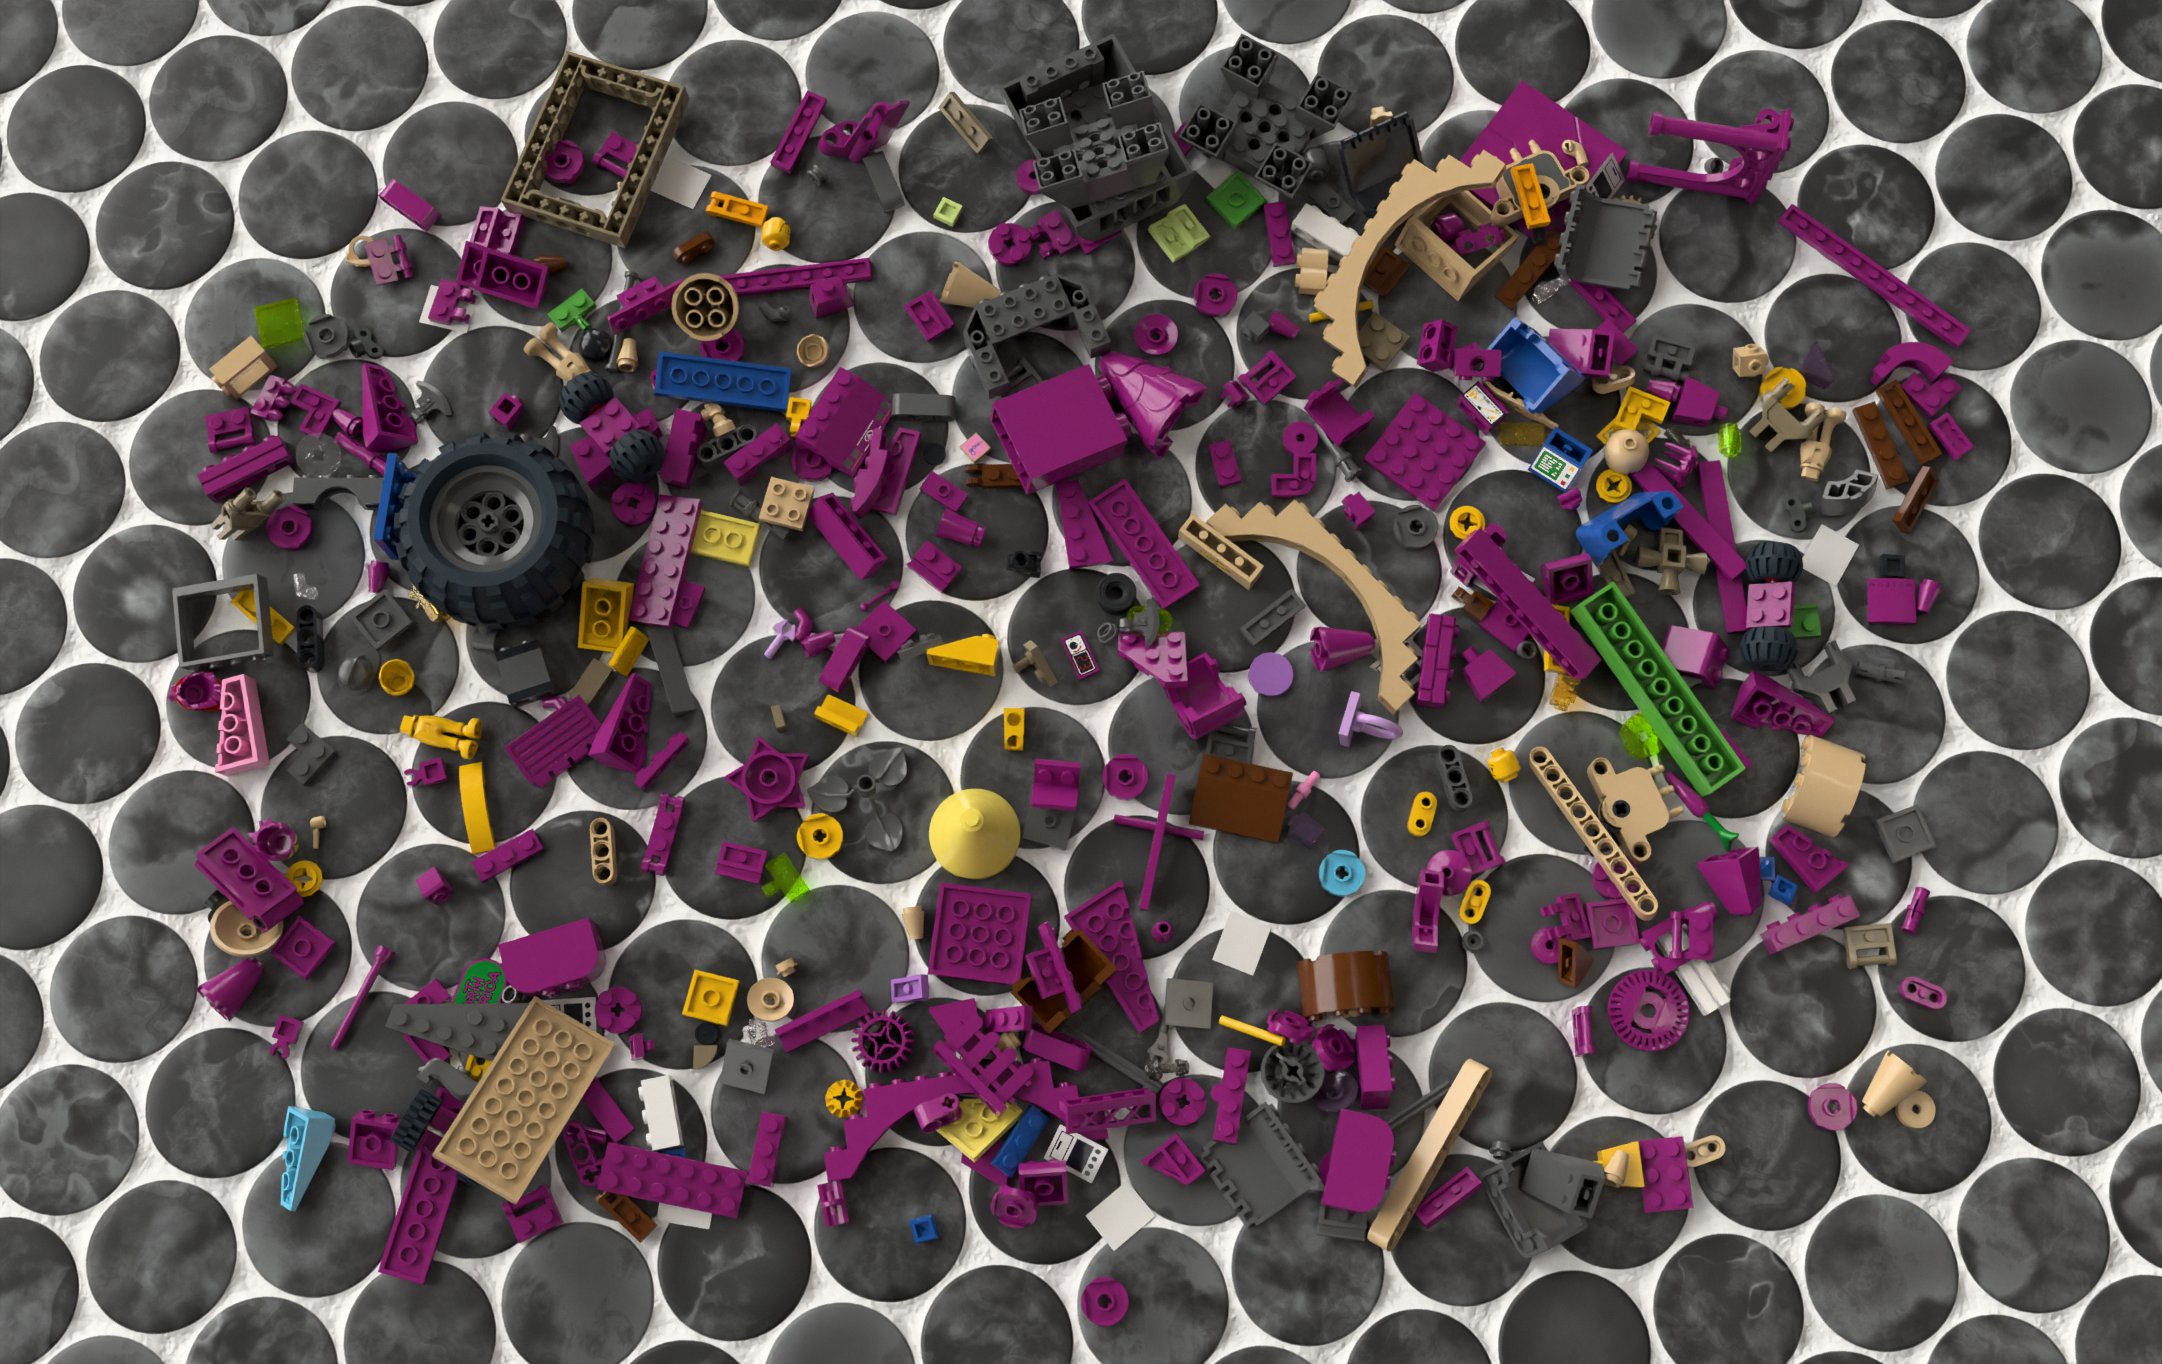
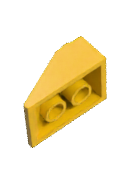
M593 577L582 582L578 648L616 652L627 634L634 583Z
M983 634L982 637L973 636L927 649L929 665L995 676L1000 654L999 640L995 639L996 637L993 635Z

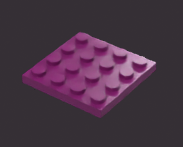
M1415 392L1364 457L1363 462L1435 512L1484 448L1486 442Z
M940 882L928 975L1013 985L1021 978L1032 894Z

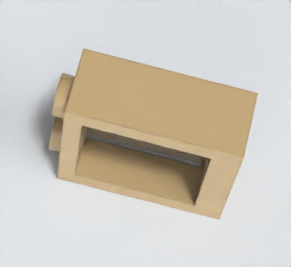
M250 336L209 370L215 375L211 379L227 396L232 394L238 399L278 366L256 340Z

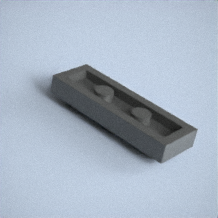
M1290 589L1242 626L1239 631L1254 648L1302 611L1306 605L1295 591Z

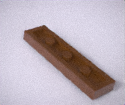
M1550 230L1545 236V243L1538 245L1496 293L1495 298L1511 311L1555 261L1556 254H1560L1562 246L1559 245L1560 235L1556 231Z
M1897 379L1878 388L1875 391L1920 466L1940 457L1942 452Z
M1875 401L1854 408L1852 412L1886 490L1906 484L1909 481Z

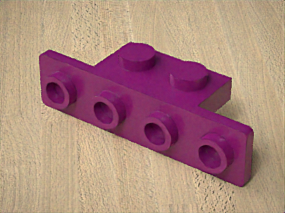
M653 276L616 295L618 302L624 309L607 317L613 334L616 335L672 306L673 295L684 279H680L664 288L657 278Z
M1047 921L1038 927L1045 948L1030 953L1025 957L1041 999L1063 993L1070 1013L1073 1014L1082 1009V999L1073 986L1071 971L1066 968L1064 952L1058 947L1056 942V931Z

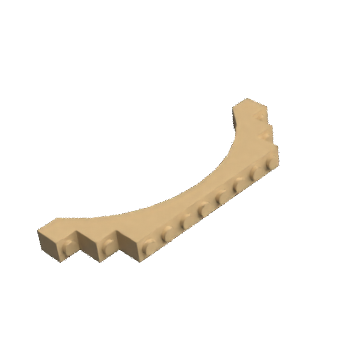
M1485 150L1473 158L1470 164L1471 168L1450 155L1438 163L1436 173L1415 159L1411 164L1408 163L1401 173L1403 176L1400 181L1394 182L1389 190L1390 195L1387 200H1382L1378 205L1376 216L1373 219L1370 218L1365 224L1363 235L1361 237L1358 236L1351 246L1353 248L1352 251L1341 259L1339 270L1336 274L1332 273L1326 282L1328 286L1315 297V309L1333 321V324L1329 323L1325 328L1323 340L1343 354L1338 356L1333 362L1332 372L1355 389L1368 372L1359 342L1357 317L1360 292L1369 266L1379 248L1392 232L1416 211L1440 198L1462 191L1494 188L1507 170L1506 164Z
M1292 501L1276 517L1274 516L1275 512L1269 505L1266 504L1264 506L1259 502L1242 519L1234 507L1224 504L1206 521V524L1229 541L1252 540L1277 543L1299 550L1325 564L1345 581L1359 598L1369 616L1378 642L1381 673L1377 700L1392 715L1399 711L1415 693L1412 684L1406 679L1402 680L1401 677L1418 660L1415 650L1409 645H1404L1421 626L1418 616L1412 611L1408 612L1403 607L1404 603L1397 596L1393 597L1387 591L1388 587L1381 580L1377 581L1372 576V571L1366 565H1361L1356 560L1355 554L1350 549L1346 550L1340 544L1341 541L1335 534H1329L1324 529L1325 525L1318 518L1314 519L1309 514L1310 511L1307 506L1302 502Z

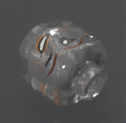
M753 1018L749 1020V1025L742 1029L744 1042L769 1049L775 1043L771 1022Z

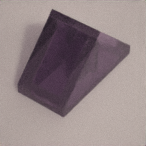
M1818 341L1814 342L1807 350L1798 372L1804 377L1806 382L1822 389H1827L1834 382V379Z

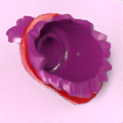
M212 672L189 674L181 678L176 685L171 686L168 699L171 702L177 701L178 704L187 710L221 711L222 681L216 679Z

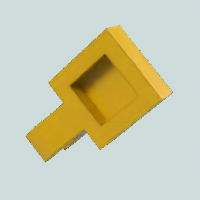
M795 397L789 398L786 420L792 421L790 426L791 437L795 438V435L801 428V423H804L810 414L811 400Z

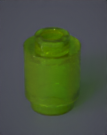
M1735 423L1722 424L1718 431L1719 453L1723 454L1724 457H1735L1737 453L1742 451L1741 432Z

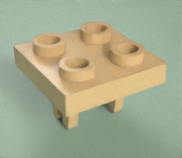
M771 477L759 520L803 531L814 495V487Z

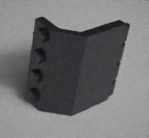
M1407 112L1400 113L1392 117V119H1387L1374 125V127L1367 128L1357 133V136L1352 135L1341 140L1342 148L1339 149V154L1349 194L1367 218L1373 219L1376 216L1378 205L1382 200H1387L1390 195L1389 190L1394 182L1400 181L1403 176L1401 173L1408 163L1411 164L1415 159L1425 166L1414 120L1409 118Z

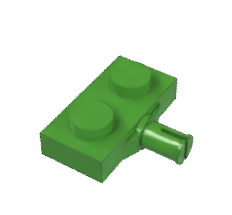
M580 289L547 315L561 332L576 324L585 332L587 331L586 327L588 330L591 329V325L584 318L597 306L587 293Z

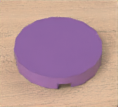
M1273 652L1263 653L1256 657L1250 665L1248 673L1249 683L1254 691L1270 698L1285 693L1292 684L1294 675L1289 661L1281 654Z

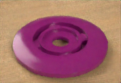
M1640 970L1628 974L1614 986L1608 1000V1018L1612 1029L1625 1044L1637 1050L1659 1051L1668 1048L1680 1039L1687 1028L1689 1004L1686 995L1675 980L1661 972ZM1645 989H1654L1660 992L1666 999L1663 1000L1655 993L1646 992ZM1644 1004H1651L1655 1008L1653 1017L1647 1018L1642 1014L1641 1009ZM1633 1022L1641 1029L1651 1030L1652 1034H1646L1635 1029L1631 1023Z

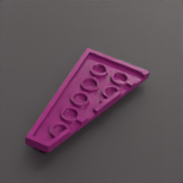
M1121 879L1065 915L1064 919L1074 932L1079 928L1117 968L1114 975L1109 980H1105V982L1140 1034L1157 1023L1159 1019Z

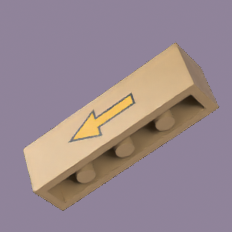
M1193 513L1180 528L1178 538L1246 589L1250 590L1263 573L1264 566Z

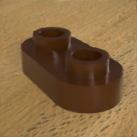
M703 232L679 245L672 255L677 263H689L696 255L711 250L714 239L709 232Z

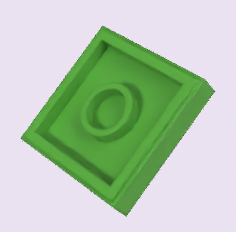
M1238 170L1206 197V201L1234 229L1252 216L1267 201Z

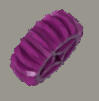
M883 1009L882 1017H879L878 1012L875 1010L873 1011V1019L868 1014L864 1016L868 1021L866 1024L858 1021V1025L862 1029L861 1031L858 1029L853 1030V1033L859 1035V1038H852L851 1042L858 1043L859 1045L853 1047L852 1051H861L856 1056V1059L859 1061L865 1058L862 1063L863 1067L872 1063L870 1066L872 1072L875 1071L877 1065L879 1066L880 1073H884V1066L888 1067L889 1072H893L892 1064L895 1063L898 1068H901L902 1066L898 1060L902 1058L903 1061L907 1062L909 1059L904 1053H913V1050L908 1048L907 1045H913L915 1041L907 1039V1037L914 1035L912 1030L905 1032L910 1024L906 1022L901 1025L904 1019L902 1015L895 1020V1011H892L890 1016L887 1017V1011ZM878 1023H886L881 1032H868L872 1026ZM893 1025L901 1032L902 1044L891 1039ZM887 1035L886 1039L887 1041L889 1040L890 1044H883L880 1048V1043L874 1038L882 1039ZM864 1039L875 1043L873 1058L865 1050ZM886 1050H898V1053L892 1058L880 1060Z

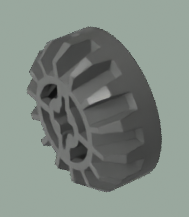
M1287 1039L1283 1046L1273 1045L1265 1054L1260 1066L1261 1081L1269 1095H1272L1280 1102L1297 1104L1307 1101L1317 1093L1324 1080L1322 1061L1317 1055L1316 1050L1304 1041L1302 1044H1295ZM1286 1057H1296L1300 1059L1301 1062L1299 1063L1294 1060L1289 1061ZM1277 1064L1281 1067L1282 1079L1280 1081H1277L1275 1077ZM1303 1064H1305V1066H1306V1068H1307V1078H1306V1079L1302 1076V1075H1303V1067H1302ZM1287 1067L1291 1069L1295 1067L1297 1069L1295 1072L1297 1077L1293 1075L1289 1077L1287 1075L1289 1071ZM1284 1081L1295 1083L1298 1088L1287 1089L1281 1086Z

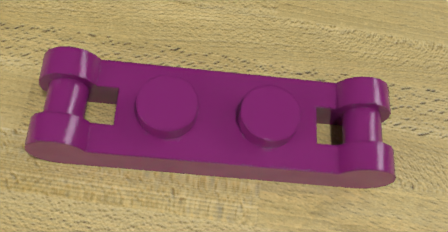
M662 792L645 857L641 864V871L647 873L653 871L656 872V875H665L685 805V797L678 796L676 798L670 796L669 793ZM668 805L675 806L673 813L667 811ZM654 856L661 858L659 863L652 862Z

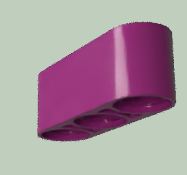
M394 179L378 195L387 205L426 232L429 231L441 216L433 206Z
M850 626L845 631L822 671L819 682L837 693L842 692L871 642V636Z
M1032 1023L1031 1030H1027L1022 1045L1028 1052L1076 1071H1084L1086 1069L1092 1047L1083 1041L1058 1031L1049 1034L1040 1024Z

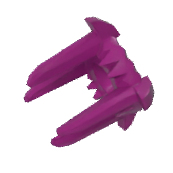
M1667 442L1664 446L1685 455V457L1672 452H1664L1668 456L1680 461V467L1655 458L1659 464L1673 470L1676 474L1658 466L1655 468L1662 475L1677 482L1678 485L1675 488H1681L1688 483L1687 479L1693 467L1697 468L1698 466L1696 461L1698 451L1694 445L1691 446L1690 450Z

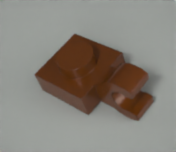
M1460 586L1451 596L1456 601L1465 604L1461 610L1478 622L1483 619L1493 605V602L1476 590L1470 595Z

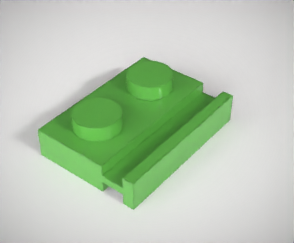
M1817 604L1794 605L1793 627L1784 629L1791 631L1796 639L1819 638L1821 636L1819 614H1817Z

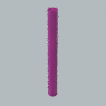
M1117 814L1114 816L1113 823L1155 831L1156 822ZM1166 824L1164 831L1167 834L1203 840L1204 831Z

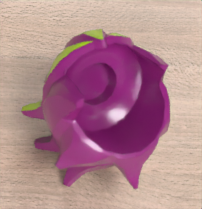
M270 817L267 818L265 823L259 821L260 828L257 832L247 834L253 839L252 844L255 845L256 851L270 861L279 862L287 860L293 856V853L297 852L299 847L297 835L290 828V825L282 822H273Z

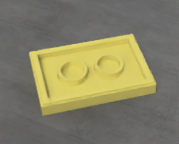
M701 510L690 554L750 567L761 524Z

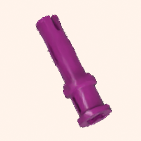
M344 432L337 433L334 438V444L364 461L369 469H375L384 478L387 459L382 456L381 452L366 449L365 446L347 436Z

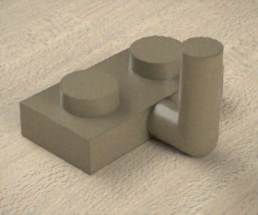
M1031 640L1023 644L1027 652L1024 653L1025 658L1012 666L1014 671L1018 673L1029 665L1034 664L1037 669L1034 673L1041 683L1045 682L1050 687L1058 683L1039 647Z

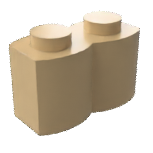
M1302 247L1301 254H1297L1296 267H1300V274H1296L1295 287H1299L1298 294L1317 295L1320 291L1323 292L1325 290L1328 249Z

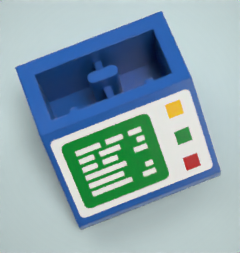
M1555 427L1529 466L1528 471L1566 493L1593 450Z

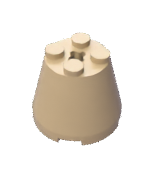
M699 273L688 277L678 286L672 299V314L676 324L690 337L702 341L715 340L724 336L735 325L739 315V300L735 290L725 279L710 273Z

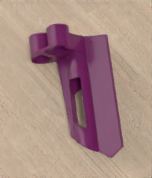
M899 101L891 106L887 102H878L871 107L868 114L863 117L859 124L855 121L846 120L834 125L823 133L818 143L819 150L828 156L848 157L854 163L863 162L862 158L866 157L869 152L888 143L910 101ZM844 131H848L851 135L845 134ZM826 140H830L834 144H829Z

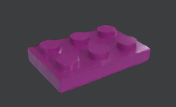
M1684 1136L1638 1141L1644 1187L1641 1188L1645 1213L1694 1208Z

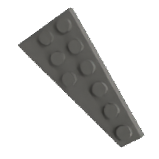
M530 1003L394 1004L385 1027L493 1061Z

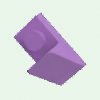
M920 974L891 980L892 1003L925 1002L928 1000V975Z

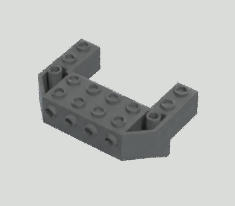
M1057 273L1053 275L1047 274L1036 282L1024 283L1016 290L1011 292L1009 290L1004 291L996 298L991 300L984 299L978 305H975L963 332L964 344L972 366L976 368L989 400L1010 392L1009 381L997 356V343L1064 317L1069 329L1077 328L1090 359L1111 351V340L1085 284Z

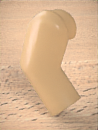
M1565 140L1562 143L1564 153L1576 158L1578 166L1585 167L1589 164L1581 144L1572 140Z

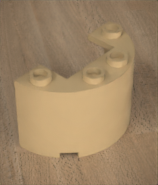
M1813 735L1805 736L1801 745V749L1804 750L1801 759L1803 769L1801 774L1798 773L1795 778V793L1788 799H1785L1782 804L1781 811L1784 812L1782 819L1835 838L1845 825L1842 819L1850 815L1856 802L1866 766L1861 760H1865L1866 757L1862 753Z

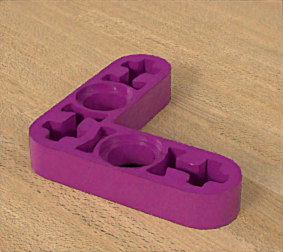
M570 1120L562 1129L563 1139L581 1183L589 1187L595 1186L599 1183L601 1172L595 1174L594 1180L584 1176L587 1173V1169H590L591 1172L598 1171L599 1164H601L602 1168L604 1157L596 1159L583 1124L578 1120ZM570 1126H573L574 1129L579 1128L577 1132L578 1141L582 1138L584 1141L578 1142L574 1146L571 1145V1143L575 1142L573 1134L568 1135L567 1133ZM631 1146V1147H636V1148L643 1149V1148H641L640 1146ZM578 1147H585L589 1153L588 1157L585 1159L577 1158L575 1150Z

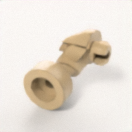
M704 404L705 409L701 411V414L705 421L713 420L714 426L712 430L715 437L736 429L733 421L723 415L725 411L718 404Z

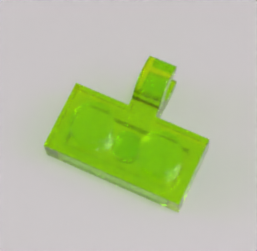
M785 852L765 865L774 878V881L762 887V891L767 898L781 889L789 902L793 903L810 892V889Z

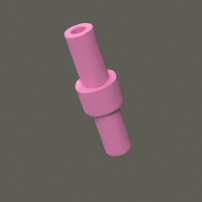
M1313 771L1306 781L1300 783L1295 789L1296 793L1286 805L1288 809L1293 811L1303 798L1306 799L1311 793L1312 786L1320 778L1316 771Z

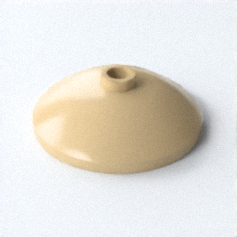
M228 901L214 913L210 923V932L214 943L222 951L238 957H251L265 953L277 944L283 932V920L268 932H262L254 924L253 920H249L231 901Z

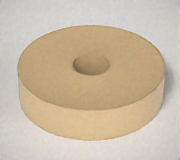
M1917 1090L1896 1105L1895 1112L1903 1125L1917 1129L1926 1127L1933 1121L1936 1108L1928 1094ZM1914 1105L1919 1109L1917 1114L1912 1110Z

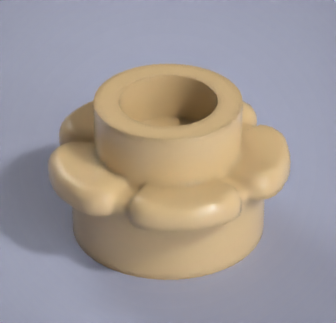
M792 958L776 965L778 970L776 974H782L783 977L794 973L796 971L794 967L797 966V963H794Z

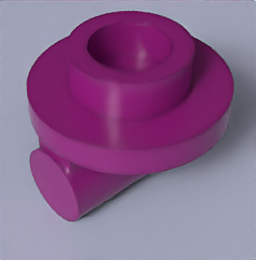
M1578 487L1557 496L1562 509H1567L1568 511L1577 509L1583 501Z

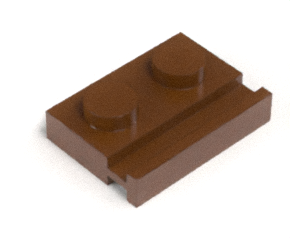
M1385 246L1369 266L1363 285L1376 294H1380L1385 299L1410 268L1411 264L1405 262L1402 257Z

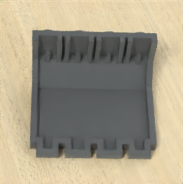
M1577 184L1575 191L1572 190L1569 203L1572 206L1570 212L1567 211L1564 224L1567 226L1565 233H1561L1559 245L1562 247L1560 254H1556L1554 266L1557 267L1558 273L1587 285L1629 292L1631 287L1639 288L1643 273L1635 271V269H1644L1648 252L1640 250V248H1649L1653 231L1645 229V227H1654L1657 211L1650 210L1649 205L1598 197L1587 192L1586 185Z
M1266 1101L1240 1120L1237 1145L1212 1140L1202 1147L1204 1152L1197 1157L1206 1171L1213 1166L1216 1168L1209 1175L1219 1190L1228 1185L1230 1190L1223 1195L1233 1210L1242 1205L1244 1209L1237 1213V1216L1246 1228L1253 1223L1258 1226L1298 1196L1321 1182L1319 1176L1322 1174L1314 1163L1309 1164L1305 1158L1308 1154L1300 1143L1295 1144L1291 1138L1294 1134L1286 1123L1281 1124L1277 1118L1280 1115L1272 1103L1268 1105Z

